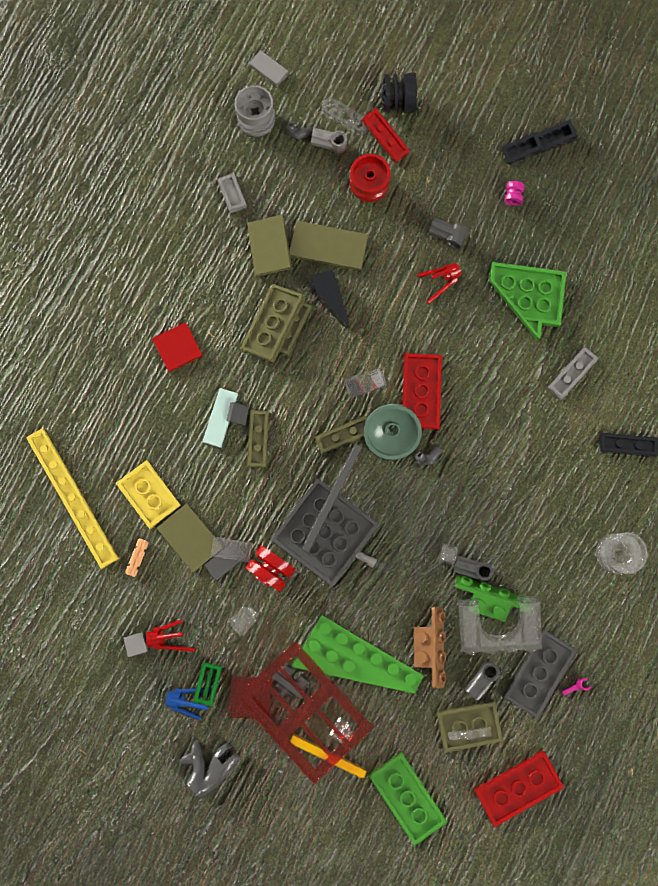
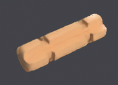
M138 539L136 543L137 548L134 549L129 561L130 566H127L125 572L127 575L136 576L138 572L137 567H140L145 554L144 549H147L149 544L148 541Z

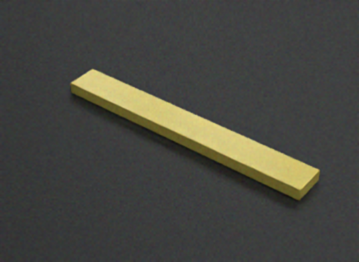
M42 428L26 437L100 568L103 569L117 561L119 558L45 429Z

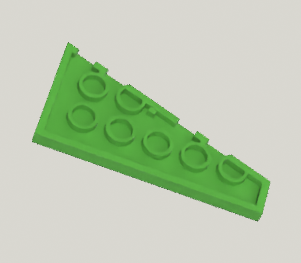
M322 615L292 665L294 668L410 693L416 692L424 677L422 674Z

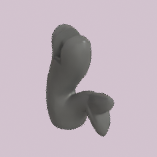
M199 739L193 743L191 753L184 755L180 759L179 763L193 765V771L186 783L200 799L215 789L240 761L241 757L238 753L233 754L227 761L224 760L233 748L229 743L222 745L214 753L207 773H205V762L202 757Z

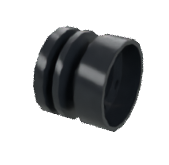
M403 73L401 82H398L396 74H393L392 82H390L389 74H384L381 85V103L384 108V114L390 113V105L393 107V114L397 113L398 105H402L403 113H416V73Z

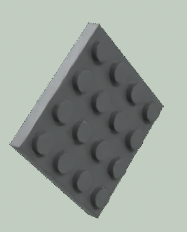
M317 478L271 538V541L333 587L379 526V523L339 494L310 552L303 551L302 547L332 488Z

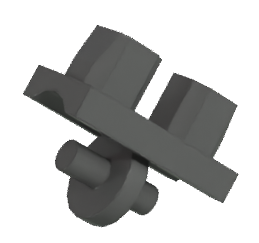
M286 663L282 668H279L272 678L279 682L276 688L282 691L279 695L281 699L285 694L291 699L294 695L302 699L308 690L307 687L311 679L304 674L298 680L291 677L295 668L290 663Z

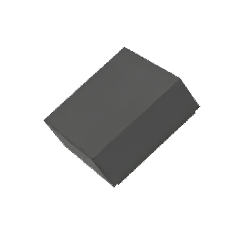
M230 402L226 421L246 426L249 407Z

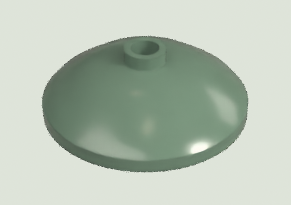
M399 404L380 406L368 416L364 425V438L367 446L374 454L384 459L395 460L408 456L417 448L422 436L421 423L417 415L409 408ZM391 425L396 426L394 430L389 429Z

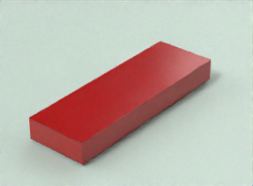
M377 108L362 118L363 124L394 163H397L410 152Z

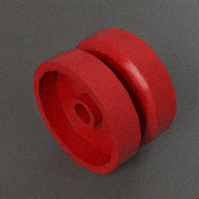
M365 154L353 162L350 170L349 185L351 192L356 198L363 202H374L385 196L389 188L391 174L386 160L377 154Z
M261 545L255 554L264 563L261 565L255 560H250L245 568L252 572L259 581L281 592L286 583L277 575L280 573L286 578H291L296 569Z

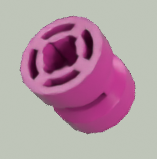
M510 181L506 184L507 194L505 195L504 202L507 205L518 206L523 203L522 192H524V183Z

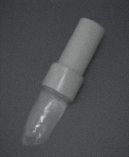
M361 551L356 555V558L367 563L368 566L384 573H389V568L377 561L378 559L370 557Z

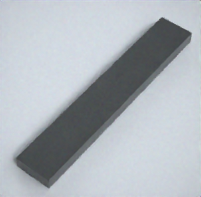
M354 445L302 547L303 551L310 552L362 450L361 446Z

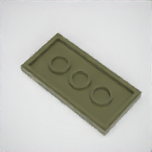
M296 220L289 251L290 257L361 271L368 234Z
M272 283L240 350L274 363L306 299L305 295Z

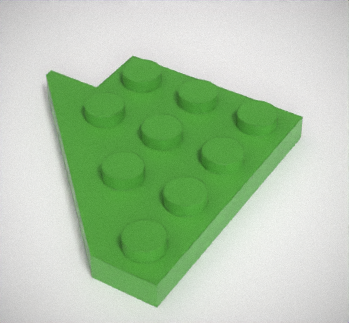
M492 262L490 284L536 340L541 338L542 325L561 326L566 280L565 271Z

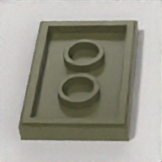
M278 215L248 222L247 226L255 276L259 277L292 269L284 216Z
M187 503L157 527L158 531L193 573L224 548Z
M495 701L436 711L444 753L503 742Z

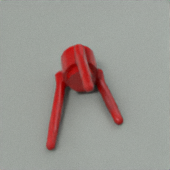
M453 263L419 273L417 277L434 274L431 276L432 279L443 276L446 281L450 280L427 301L430 304L451 285L457 283V278L462 274L458 264Z
M183 620L155 627L153 631L146 633L148 647H154L155 650L195 651V648L162 645L165 643V639L182 637L184 635L182 632L164 634L163 632L165 629L181 624Z

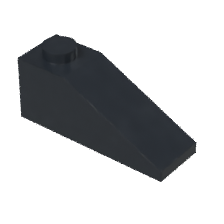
M333 269L312 275L311 282L309 283L311 293H315L316 298L345 328L349 327V319Z

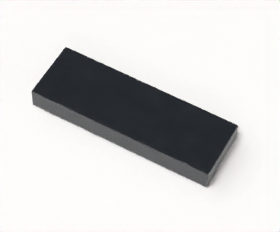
M601 432L599 436V452L657 457L658 438Z

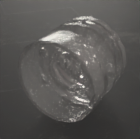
M634 533L610 534L602 538L597 545V561L602 569L608 573H636L643 568L647 561L648 552L646 544Z

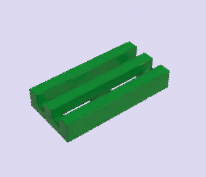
M203 662L193 702L213 707L222 666ZM206 667L210 668V670L208 673L202 699H198ZM216 669L217 674L210 701H206L213 671Z

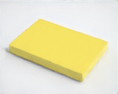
M147 460L116 482L149 529H152L181 507L180 503Z

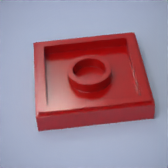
M186 322L152 338L168 372L203 356Z

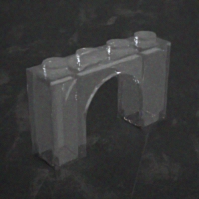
M538 596L518 597V623L514 630L501 636L489 634L482 628L478 599L458 600L461 652L467 654H475L482 651L486 653H496L497 651L516 652L517 650L533 652L537 649H542L541 608Z

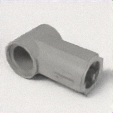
M317 128L313 130L311 145L331 149L336 154H343L347 151L348 142L344 132H330ZM337 141H343L342 144H335Z

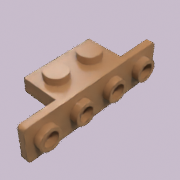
M432 607V627H414V667L432 668L433 688H443L446 682V673L444 672V663L446 661L444 643L446 635L444 632L445 612L443 607Z

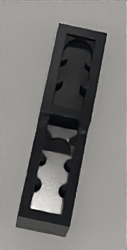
M571 119L543 132L538 134L534 132L502 147L508 164H512L577 141V133Z

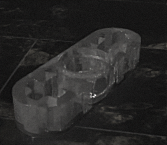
M327 98L322 102V113L326 117L358 135L367 133L368 129L365 125L358 128V124L363 123L361 120L365 116L333 98ZM331 105H333V109L330 108L329 110H327V106L330 107ZM342 113H348L350 115V118L348 120L341 119L340 115Z

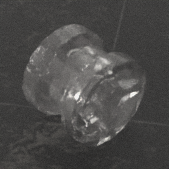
M442 543L438 562H448L449 565L454 566L458 547H448L447 544Z

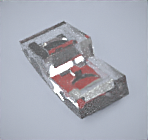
M380 367L344 380L350 398L388 386Z

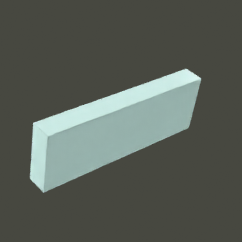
M219 389L202 441L203 443L222 448L230 423L226 421L230 402L236 403L238 393Z

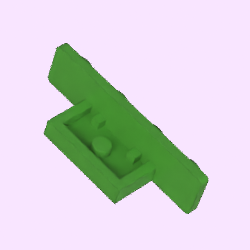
M457 575L456 588L473 593L468 605V610L506 622L512 606L529 612L532 610V600L525 595H517L504 588L498 589L486 582L474 581L468 576Z

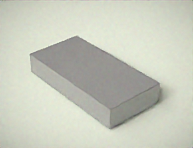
M261 50L249 63L252 69L276 87L288 75V70Z
M232 173L218 178L217 182L230 214L247 208L235 174Z

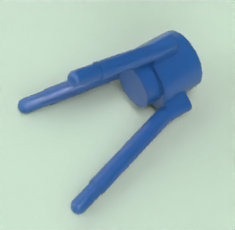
M176 688L175 692L169 691L167 694L166 707L172 708V711H177L200 720V716L183 709V705L208 710V706L185 701V695L182 694L195 693L196 688ZM201 688L200 693H203L205 688Z

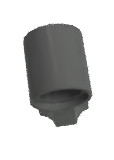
M435 217L428 233L445 240L449 246L460 249L468 234V229L459 224H449Z
M461 556L457 557L453 571L454 573L483 582L488 581L494 574L493 567L490 564ZM481 567H486L489 570L488 577L480 576L479 569Z
M484 662L480 670L464 689L475 699L479 700L493 681L498 679L500 675L498 666L493 662ZM488 666H493L495 673L490 677L486 676L485 669Z

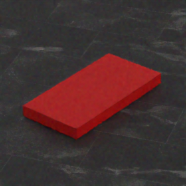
M404 353L402 405L417 415L422 429L440 430L442 355Z
M542 750L476 787L474 791L495 828L565 787L545 751Z

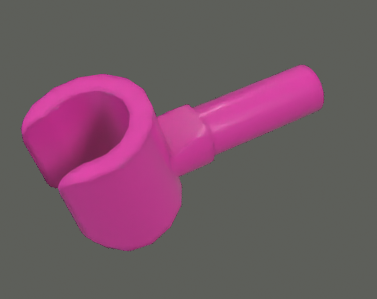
M578 679L575 685L562 690L563 695L577 690H589L591 686L584 688L582 686V682L588 679Z

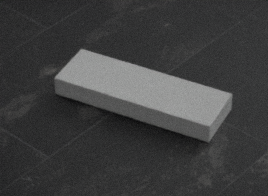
M584 346L547 389L559 400H562L599 358Z

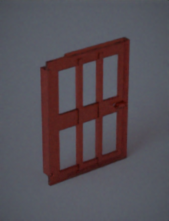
M294 641L236 696L313 784H316L374 728L297 641ZM294 655L322 684L310 697L283 669V666ZM278 670L306 700L295 711L268 682ZM262 685H265L291 714L280 726H277L251 697ZM331 696L359 725V728L347 739L319 709ZM314 712H317L343 741L332 753L305 724V721ZM300 726L303 727L328 756L316 768L311 765L288 739Z

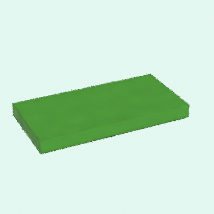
M402 752L368 775L414 846L447 823V820Z

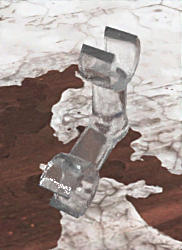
M481 727L468 731L454 730L448 732L450 741L460 739L473 740L474 738L492 736L491 727Z

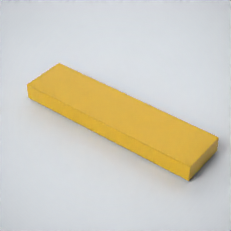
M293 734L291 738V744L360 778H364L367 772L366 768L296 734Z

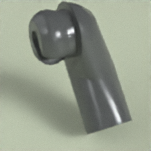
M293 122L286 125L287 134L298 140L311 136L313 133L311 126L299 129Z
M435 446L430 453L418 452L415 455V460L419 465H432L443 450Z

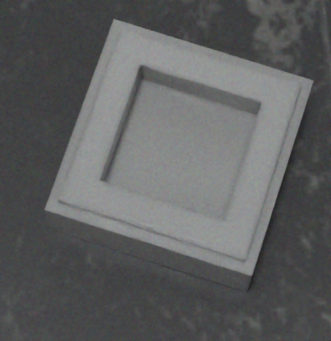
M144 632L123 638L128 657L148 652Z

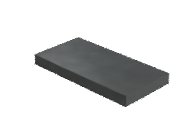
M542 629L503 698L538 719L578 650Z

